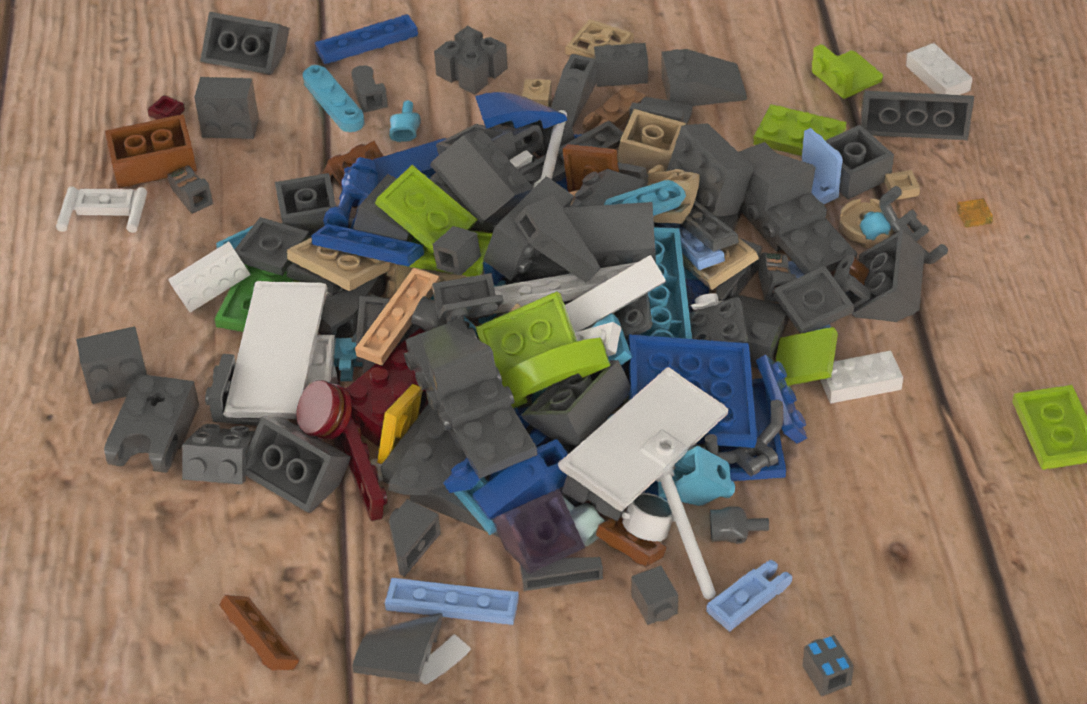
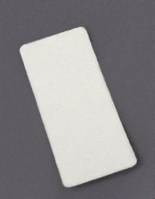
M452 635L444 644L430 654L428 662L424 663L420 681L423 684H428L441 676L467 655L471 648L459 637Z

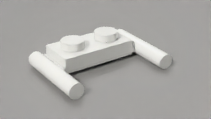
M69 187L56 229L65 232L72 211L76 210L77 215L129 216L126 229L134 233L139 226L147 190L142 187L137 190H78L75 187Z

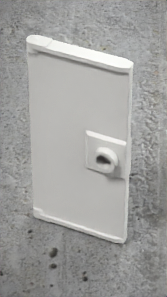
M255 282L223 415L225 417L261 418L262 416L297 419L298 401L306 388L317 342L319 324L328 289L326 284Z
M667 367L558 463V467L619 511H623L728 414V409L722 403L681 377L680 374Z

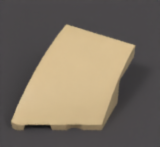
M656 165L648 172V186L664 180H670L683 188L686 197L681 205L675 208L676 210L673 209L653 216V221L657 223L682 224L693 207L698 191L700 174L685 172L680 169L665 171L664 166Z

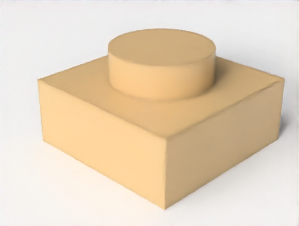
M912 170L885 174L884 183L888 191L894 186H898L902 190L901 196L896 200L919 196L920 186Z

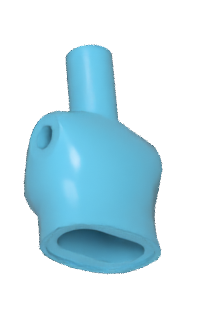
M409 100L403 102L402 113L390 117L391 128L389 136L393 141H411L417 136L416 132L421 124V118L418 113L412 112L413 102Z

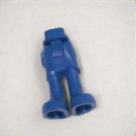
M362 157L356 159V163L351 166L348 173H345L342 179L343 189L339 197L338 207H331L325 213L324 225L331 224L348 228L352 207L358 206L359 208V205L379 184L377 162ZM357 208V211H356L355 218H354L353 221H352V224H351L350 229H353V227H354V223H355V220H356L358 208Z

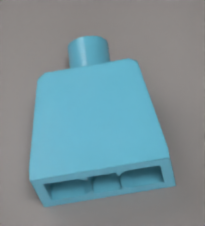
M694 447L674 464L675 470L673 471L674 476L672 478L681 502L702 506L720 496L728 499L734 494L735 483L730 480L728 462L704 448ZM658 482L659 497L666 498L661 482Z

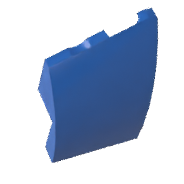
M492 92L475 96L486 129L512 120L515 129L541 120L544 129L567 121L564 113L517 94Z

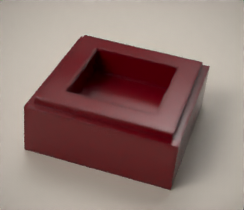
M163 95L147 110L150 117L162 119L180 115L185 111L184 103Z

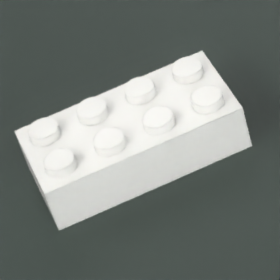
M935 43L907 53L906 66L935 94L961 95L971 91L972 77Z
M227 242L168 280L191 313L250 276V273L231 243Z
M886 351L834 361L831 378L821 379L820 381L831 404L902 390L903 375L892 352Z

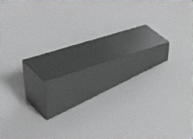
M601 557L519 558L520 575L524 591L603 579Z

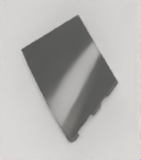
M435 614L369 631L361 641L352 664L353 673L419 682L424 663L429 660L433 642H437L443 615Z

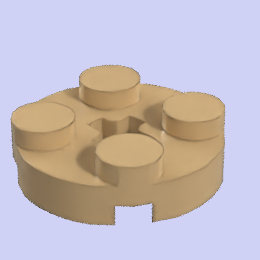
M855 199L847 203L841 210L839 231L850 240L860 243L865 248L877 245V243L891 237L894 233V230L891 228L888 235L885 233L880 234L872 241L866 239V235L860 229V223L864 219L865 214L872 211L874 213L882 212L879 206L880 200L870 199V203H861V199Z

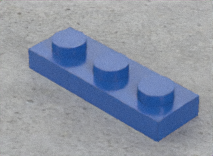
M767 355L760 357L756 360L771 402L773 400H781L783 402V433L798 444L807 439L803 428L806 426V421L794 405L797 399L791 387L785 382L784 378L787 377V373L779 361L774 362Z

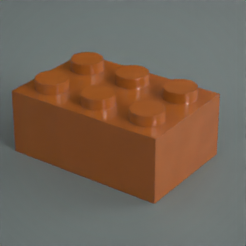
M184 114L105 130L118 188L168 178L167 175L187 165L191 167L193 172H197Z

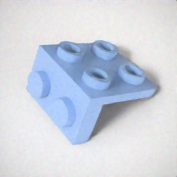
M809 128L804 131L802 161L812 164L816 168L811 193L819 202L826 204L839 198L842 156L821 135Z

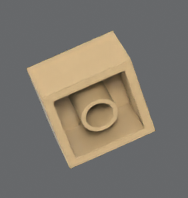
M634 109L620 140L617 156L618 162L646 167L647 175L656 165L664 166V170L667 171L681 126L686 125V123Z

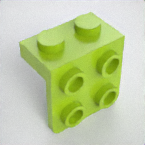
M823 44L814 47L812 72L843 99L883 81V74L856 51H848L836 56Z

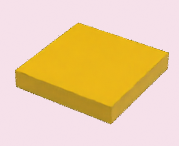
M412 384L385 412L377 463L383 464L418 418L423 391L419 386Z

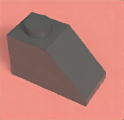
M409 499L400 508H396L389 518L399 575L403 577L409 573L441 534L439 514Z

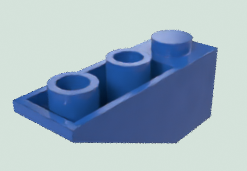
M558 439L537 447L538 455L509 466L473 493L472 497L488 520L564 486L567 474L560 470L558 463L568 453Z

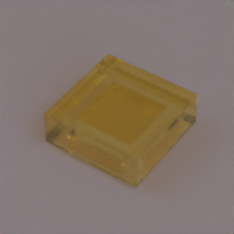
M984 198L957 202L956 210L965 228L992 224L993 215Z

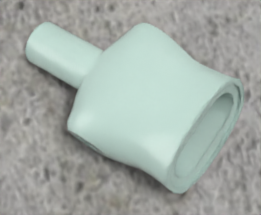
M561 494L554 498L552 503L566 515L561 522V526L567 533L577 537L585 546H589L599 538L596 536L599 524L605 522V520L595 510L594 506L584 503L575 507Z

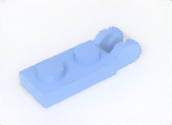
M771 559L756 570L752 569L707 604L706 612L730 632L776 595L782 593L791 584L793 576L788 572H783L780 576L769 582L768 579L778 569V564Z

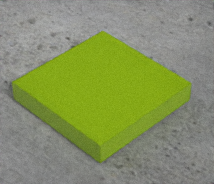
M834 327L781 337L779 339L775 362L779 361L783 365L787 373V377L784 379L788 386L831 378L838 337Z

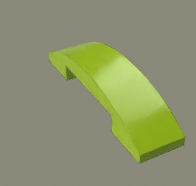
M601 338L581 340L556 347L524 361L502 375L501 384L503 387L508 386L515 401L511 406L515 408L527 403L526 396L577 373L584 378L609 367L610 362Z

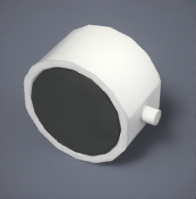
M641 493L628 505L626 512L622 514L624 518L622 524L628 532L638 538L653 542L666 539L672 522H675L668 501L649 493Z

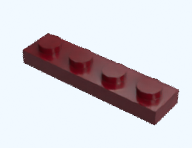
M351 416L346 428L338 436L343 452L351 456L348 465L370 521L383 519V507L388 504L385 488L380 487L378 484V471L375 465L370 464L367 443H362L359 423L357 421L354 422Z

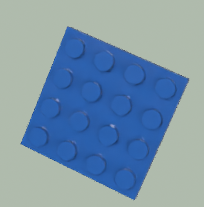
M629 334L627 343L632 356L628 360L630 400L664 369L669 367L728 409V414L696 444H705V437L709 434H714L717 436L719 446L755 448L757 433L749 343Z

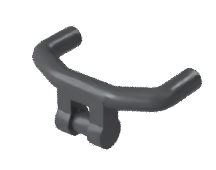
M894 186L881 197L879 201L880 209L895 233L904 230L917 242L930 230L925 224H921L917 219V213L913 209L900 219L897 217L891 203L901 196L902 190L898 186ZM940 244L930 253L925 249L924 263L933 264L948 253V248L944 244Z
M773 400L771 402V422L757 437L755 448L738 447L732 451L718 452L717 436L709 434L705 437V450L724 459L728 464L737 462L751 477L759 473L761 468L776 464L778 462L777 454L767 444L782 428L784 421L783 402L781 400Z

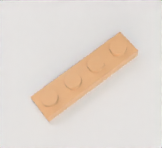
M413 268L355 347L356 356L383 365L412 325V316L423 296L429 299L432 297V284L440 282V277Z

